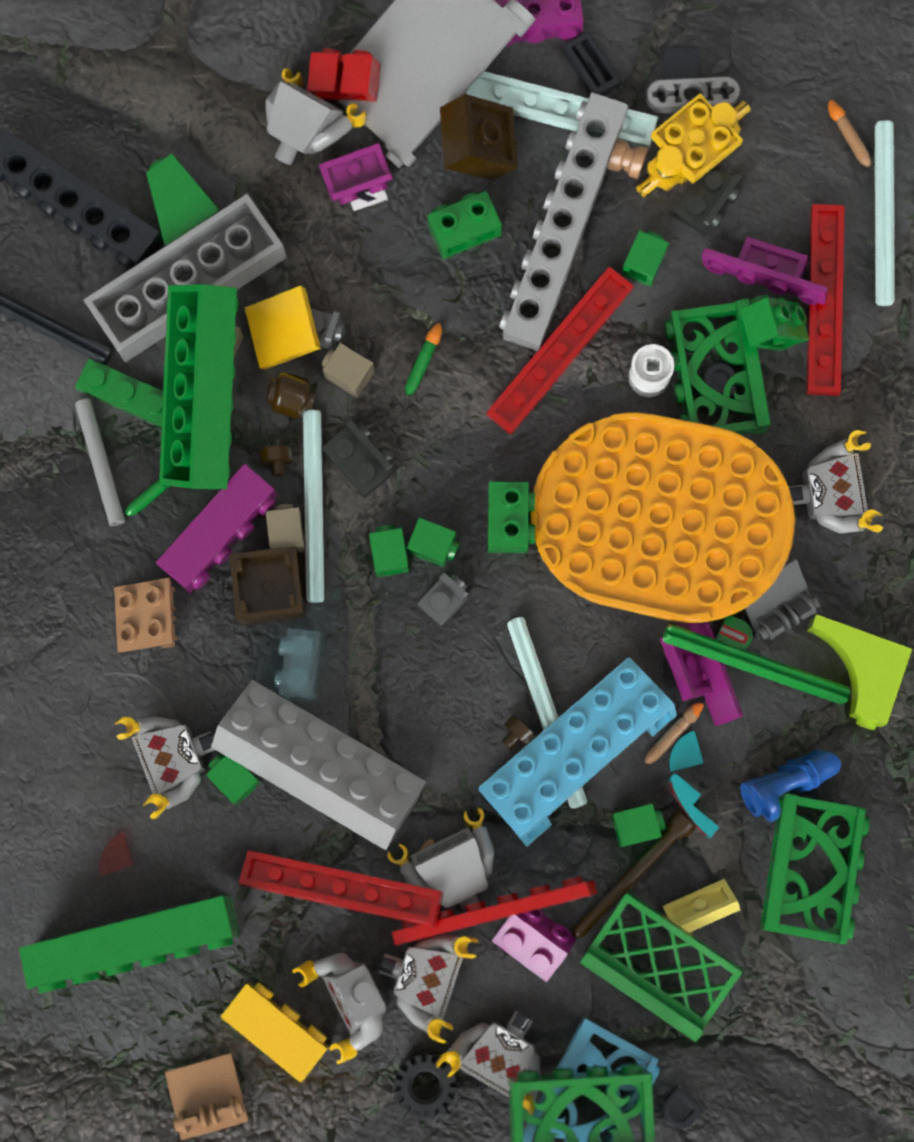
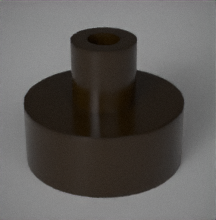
M281 445L259 450L260 465L271 467L272 477L284 476V465L293 462L291 447Z
M514 715L503 724L509 731V734L501 742L510 750L519 742L526 747L536 738L533 732Z

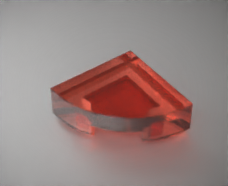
M124 833L112 838L104 849L99 863L101 877L135 865Z

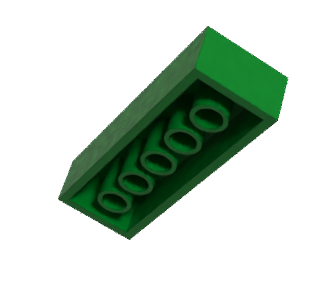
M204 284L168 285L159 484L191 489H227L230 477L229 447L232 443L230 422L234 406L232 399V381L235 376L233 358L234 347L237 341L235 316L238 310V299L236 297L237 288Z
M220 896L19 947V953L27 989L38 987L39 994L66 988V980L72 979L73 985L101 979L99 973L106 970L107 976L134 970L132 963L140 962L141 968L167 962L166 955L174 953L175 959L199 954V946L208 944V949L214 950L234 945L232 938L241 935L232 896Z

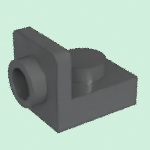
M311 309L320 347L334 350L336 341H342L346 324L342 323L341 312L334 311L332 315Z
M443 572L439 576L437 583L417 603V606L442 628L467 601L468 593L464 591L467 585L455 574L449 577Z

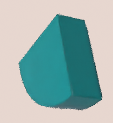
M695 731L687 733L674 745L669 758L670 772L703 764Z

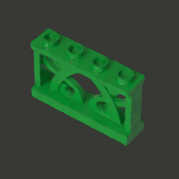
M749 299L700 308L671 310L668 318L669 321H664L666 340H672L674 352H670L674 359L673 371H677L679 383L674 384L677 403L682 402L684 414L680 415V420L700 423L697 419L698 408L705 407L709 411L707 416L709 418L713 415L717 406L722 409L721 417L712 426L727 429L741 435L766 433L771 425L758 349L750 347L740 309L750 305ZM733 316L734 320L716 331L709 319ZM697 322L705 327L709 336L705 339L701 332L692 330L696 335V339L690 342L685 339L683 328L688 323ZM724 340L726 348L729 343H735L738 348L737 352L734 354L727 353L720 342ZM713 348L726 362L741 365L742 367L741 372L736 373L728 380L724 387L723 395L713 390L696 374L701 362ZM685 351L694 353L688 365ZM735 384L742 385L745 393L738 395L734 392V399L729 398L732 386ZM691 388H692L698 395H700V397L696 398L694 401H693V397H692ZM728 411L749 415L751 420L725 424Z
M783 794L779 797L781 814L775 823L759 929L846 945L847 938L851 939L853 937L855 919L850 918L852 904H857L860 893V885L855 884L857 870H862L865 852L860 850L862 836L866 837L869 830L870 819L868 816H865L866 808ZM798 806L825 812L820 816L815 825L797 815L796 809ZM832 816H842L848 822L849 832L845 838L841 839L836 835V830L839 826L830 828L827 835L822 831L825 822ZM807 835L811 837L803 850L799 851L793 847V839L795 837H800L803 843ZM817 843L828 856L836 874L822 888L809 895L806 882L797 872L788 869V862L806 857L812 852ZM847 847L846 859L844 860L838 849ZM794 881L798 884L802 899L797 900V891L792 895L786 892V885L789 882ZM841 888L840 900L832 898L831 896ZM816 906L817 914L824 920H826L824 911L827 908L834 909L836 913L835 924L826 930L818 928L812 921L810 909ZM803 911V918L807 929L779 924L780 915Z
M642 1064L621 1065V1070L608 1071L607 1066H589L586 1068L587 1072L573 1073L572 1068L552 1069V1075H538L537 1070L518 1071L517 1077H508L511 1142H524L523 1120L537 1125L532 1142H554V1138L558 1134L550 1132L551 1128L563 1131L566 1134L565 1142H579L573 1130L566 1124L556 1121V1119L567 1105L581 1094L596 1102L609 1116L593 1126L588 1135L587 1142H602L599 1138L601 1130L612 1124L616 1128L607 1130L612 1134V1139L609 1142H655L652 1093L653 1074L646 1069H642ZM608 1084L605 1094L593 1085ZM632 1084L638 1091V1100L631 1109L621 1112L618 1107L624 1106L628 1102L630 1095L628 1094L621 1098L617 1095V1089L621 1085ZM554 1087H566L557 1096L553 1090ZM532 1090H541L545 1094V1098L541 1103H536L532 1100L534 1106L544 1112L541 1118L531 1116L525 1111L523 1106L524 1097ZM640 1114L641 1141H635L627 1119H631Z

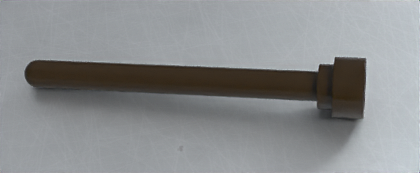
M676 810L669 817V823L666 826L667 830L662 837L640 857L573 927L572 934L575 938L584 937L677 839L681 841L684 837L688 838L697 829L679 810Z

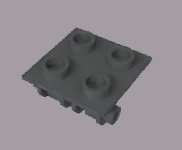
M794 558L785 564L772 586L758 600L746 607L745 610L756 638L762 641L767 639L771 641L774 637L784 632L785 629H791L790 621L798 625L800 624L798 616L804 620L811 615L817 614L816 610L821 606L815 596H810L799 563Z

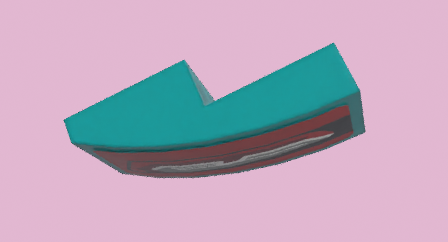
M673 773L667 781L675 801L686 818L705 838H711L719 826L693 806L701 794L676 773Z

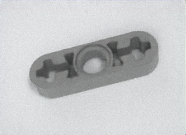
M729 77L658 80L650 85L646 103L649 109L655 113H676L689 103L684 97V92L687 89H697L707 99V88H710V94L712 95L708 102L713 107L722 102L729 103L733 107L737 102L740 89L737 82ZM721 88H726V92L731 93L728 99H723L722 94H718ZM675 90H679L678 102H675ZM658 91L663 92V95L666 97L665 102H659L658 97H656Z

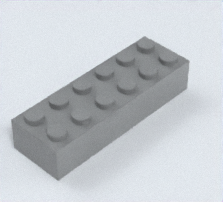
M246 194L97 290L83 301L126 363L166 337L168 285L204 284L235 287L238 290L287 257L283 244L249 195Z
M251 680L218 724L211 748L384 850H387L404 823L426 783L425 780L254 680Z

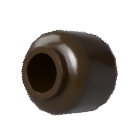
M280 373L277 378L270 379L265 403L270 404V410L273 413L300 418L305 410L312 409L315 392L310 391V381L307 378L289 373Z

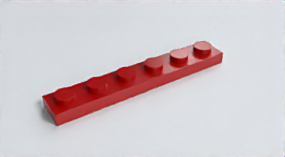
M812 204L810 208L809 282L827 287V301L825 305L819 303L815 305L808 304L807 333L809 340H807L806 395L839 396L841 393L845 205Z
M608 267L489 408L486 416L512 435L634 289V285Z
M249 850L247 851L239 880L240 885L434 928L436 927L444 895L438 890Z
M582 876L563 880V888L551 891L548 884L529 889L531 895L529 897L518 899L517 893L497 897L498 905L486 907L485 901L466 905V913L454 916L453 909L439 912L435 928L404 921L401 922L403 929L392 932L394 944L399 945L597 894L594 880L584 882Z

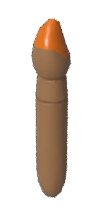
M703 703L690 705L684 711L683 717L677 720L648 751L645 756L646 764L657 761L687 730L690 724L696 722L704 707Z

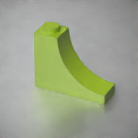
M816 614L811 618L807 632L816 635L829 644L839 655L847 669L852 689L849 717L857 719V725L870 730H875L876 726L881 728L887 725L912 649Z

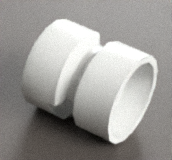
M656 344L645 345L638 349L633 356L628 374L629 384L633 391L645 397H655L665 391L674 370V359L670 352L663 346Z

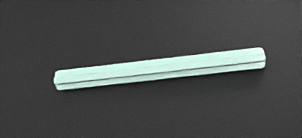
M881 120L875 126L876 304L879 306H890L895 301L894 124L892 121Z
M306 410L303 414L306 599L310 603H320L324 601L322 426L320 411Z
M517 617L509 620L507 626L544 731L558 719V715L525 619ZM583 787L567 799L572 809L587 803Z

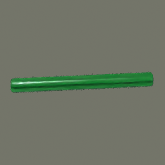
M669 624L664 630L662 640L665 643L840 705L847 703L849 700L851 689L843 684L674 624Z

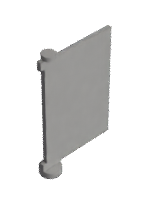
M395 0L352 50V52L354 50L368 51L381 64L377 102L338 101L345 108L351 103L357 104L358 111L353 114L354 116H359L362 112L366 111L365 125L386 143L385 147L389 151L385 156L398 168L403 164L409 168L417 159L413 155L415 150L440 123V107L465 94L515 34L522 37L535 22V18L516 0H510L504 8L494 0Z

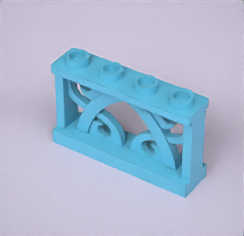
M585 1017L582 1018L557 1068H572L573 1073H577V1068L581 1064H586L588 1067L594 1066V1064L596 1066H607L608 1071H612L610 1065L617 1058L630 1056L638 1064H642V1069H646L653 1074L652 1085L660 1071V1068L656 1066L658 1058ZM594 1033L616 1045L619 1049L605 1059L589 1040ZM621 1066L616 1068L614 1071L621 1070ZM624 1084L617 1089L619 1097H621L619 1089L631 1090L628 1102L624 1106L618 1107L621 1112L631 1109L638 1100V1091L632 1084ZM554 1087L553 1090L555 1091L556 1096L562 1090H564L565 1087ZM544 1093L538 1103H541L544 1100ZM572 1101L567 1105L570 1112L569 1124L567 1126L573 1130L577 1138H579V1142H587L588 1135L593 1126L600 1120L609 1117L606 1114L594 1121L576 1125L577 1111L575 1104ZM535 1108L532 1116L541 1118L544 1112ZM565 1116L564 1118H557L556 1121L564 1123ZM527 1123L523 1131L524 1142H532L537 1125ZM614 1124L605 1127L603 1130H601V1132L609 1129L610 1127H616ZM551 1128L550 1132L558 1134L555 1138L565 1139L564 1142L566 1141V1134L563 1131ZM609 1132L604 1142H609L612 1139L611 1132Z

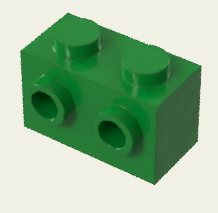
M487 191L480 194L478 192L469 193L462 197L460 202L450 206L448 204L437 206L431 211V214L427 215L428 228L442 260L501 236L502 224Z
M762 295L750 300L751 305L740 309L750 347L783 351L809 340L805 326L807 321L806 314L799 303L785 301V298L775 299L770 298L769 295Z
M489 482L488 553H527L528 544H534L535 524H528V512H535V492H528L529 482Z

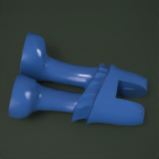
M816 749L800 758L787 760L785 765L778 767V772L743 782L740 786L743 801L753 816L759 817L763 815L766 820L773 822L781 814L778 800L780 796L788 791L804 792L818 787L839 772L841 768L840 759L833 753Z

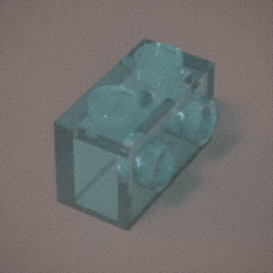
M288 628L287 637L281 636L279 656H284L282 670L277 669L275 676V689H279L281 697L289 700L316 703L324 643L322 632Z

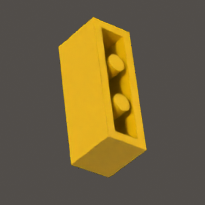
M251 982L247 983L221 1015V1018L302 1083L330 1047L325 1043L327 1036L313 1025L307 1029L298 1021L301 1017L300 1014L286 1003L282 1007L271 999L274 995L273 992L262 983L257 982L256 985H253Z

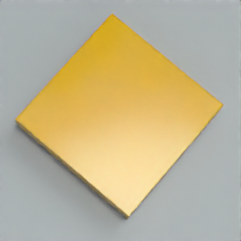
M298 286L245 307L259 368L266 370L321 349L306 288Z

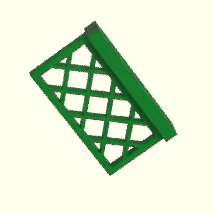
M628 891L620 900L593 942L590 943L580 961L582 965L695 1042L699 1039L704 1031V1027L743 972L742 968ZM628 903L641 911L643 923L624 926L621 913ZM647 916L653 919L654 921L648 922ZM618 920L619 927L611 928L615 921ZM665 927L670 931L672 943L653 946L649 928ZM644 929L648 947L629 950L625 932ZM620 933L624 951L611 953L600 945L606 935ZM676 936H678L679 938H681V939L684 940V941H678V942H677ZM693 946L699 950L701 962L682 965L678 948ZM673 949L677 966L658 969L654 952ZM649 953L653 970L639 972L633 968L632 955ZM705 955H706L707 957H709L710 959H712V960H711V961H706V960H705ZM620 957H626V962L621 960ZM721 965L731 972L725 983L711 985L707 968ZM703 969L706 986L687 989L683 971ZM678 972L682 990L668 992L661 987L659 975ZM654 976L655 982L649 979L648 977ZM720 990L716 997L713 998L712 991ZM708 993L710 1005L703 1015L690 1007L688 995ZM683 996L684 1002L677 997Z

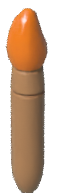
M829 100L828 112L830 117L837 122L841 133L857 160L863 166L869 167L871 165L870 155L851 122L846 117L844 109L834 100Z

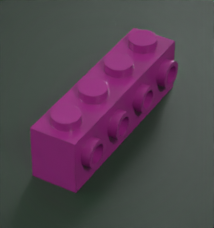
M494 0V1H495L498 5H500L502 8H504V6H505L510 0ZM516 0L535 18V22L522 37L515 34L505 47L515 42L539 43L548 38L559 37L566 40L581 35L583 28L581 0Z
M244 464L228 481L227 489H221L156 561V564L189 593L194 589L200 590L209 580L210 575L208 573L216 564L222 565L230 557L229 554L233 552L230 548L237 540L243 541L250 535L255 527L253 525L254 521L260 515L266 516V511L273 509L276 504L274 499L277 497L275 489Z

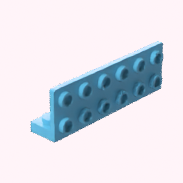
M627 658L479 786V791L513 829L522 843L528 847L552 826L548 816L641 734L647 731L653 737L677 716L675 705L631 658Z

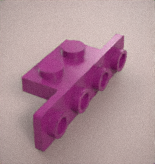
M746 237L738 258L704 248L702 252L703 265L714 274L723 275L727 273L736 276L739 281L749 285L758 283L767 286L771 292L779 295L788 293L798 296L799 300L810 305H815L816 303L825 305L827 301V287L801 279L808 263L807 255L750 237Z
M677 622V625L682 628L715 639L709 622ZM660 638L683 701L704 696L715 726L723 725L743 716L724 663L665 643Z

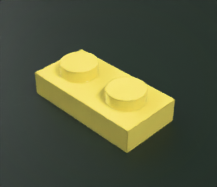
M725 879L663 906L667 918L689 933L740 910L739 903Z

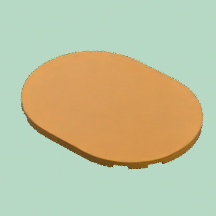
M628 412L613 414L611 417L593 423L589 422L571 433L570 437L556 451L550 454L537 477L533 490L535 492V512H530L531 524H535V542L543 561L555 577L569 590L582 598L604 606L681 623H700L722 619L748 607L772 586L782 572L793 545L795 511L792 496L782 472L773 459L753 441L727 429L648 413Z

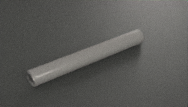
M82 399L75 402L108 523L109 526L120 525L125 522L92 402L91 399Z

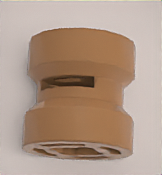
M618 138L609 161L608 169L615 172L624 169L628 176L638 179L649 149L642 146L630 148L627 141Z

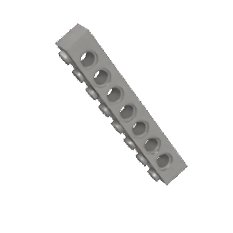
M591 92L588 102L582 101L576 120L581 121L577 132L571 131L565 148L570 151L566 162L560 160L554 179L559 180L555 191L549 190L543 208L548 210L544 221L538 220L532 238L537 240L534 250H527L521 268L526 270L522 281L516 280L510 296L511 299L515 300L511 311L505 310L499 328L504 330V340L535 351L542 347L608 168L613 149L626 119L628 104ZM592 127H598L603 130L604 134L594 138L588 135L587 130ZM586 156L593 161V164L583 168L576 163V160ZM570 186H577L582 190V194L573 198L569 197L565 190ZM558 216H567L571 220V224L561 228L555 225L554 219ZM554 245L561 252L558 256L549 258L542 251L545 247ZM537 275H544L550 282L546 287L538 288L531 281ZM526 305H533L539 312L533 318H526L520 311Z

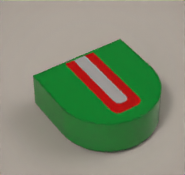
M730 615L724 618L716 640L745 650L752 642L753 633L745 621Z

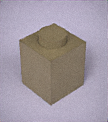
M341 343L335 351L331 349L322 362L325 379L356 398L359 397L375 372L374 364Z
M280 504L274 506L273 511H266L270 549L296 546L299 553L305 552L303 521L299 507L293 508L292 504Z

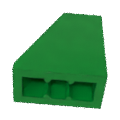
M172 153L166 158L156 160L146 173L165 246L220 212Z

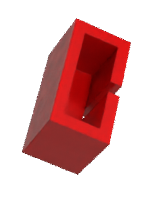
M323 49L322 53L311 52L307 91L323 100L377 102L381 64L370 52L365 50H354L352 54H344V56L335 49Z

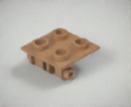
M170 578L114 587L117 650L119 653L161 646V648L175 647V641L178 640V637L175 636V625L173 624L177 619L172 614V612L176 611V607L172 606L174 605L173 592H175V588L171 587Z
M232 1053L165 1072L176 1117L173 1118L174 1128L176 1132L179 1131L181 1141L248 1122Z

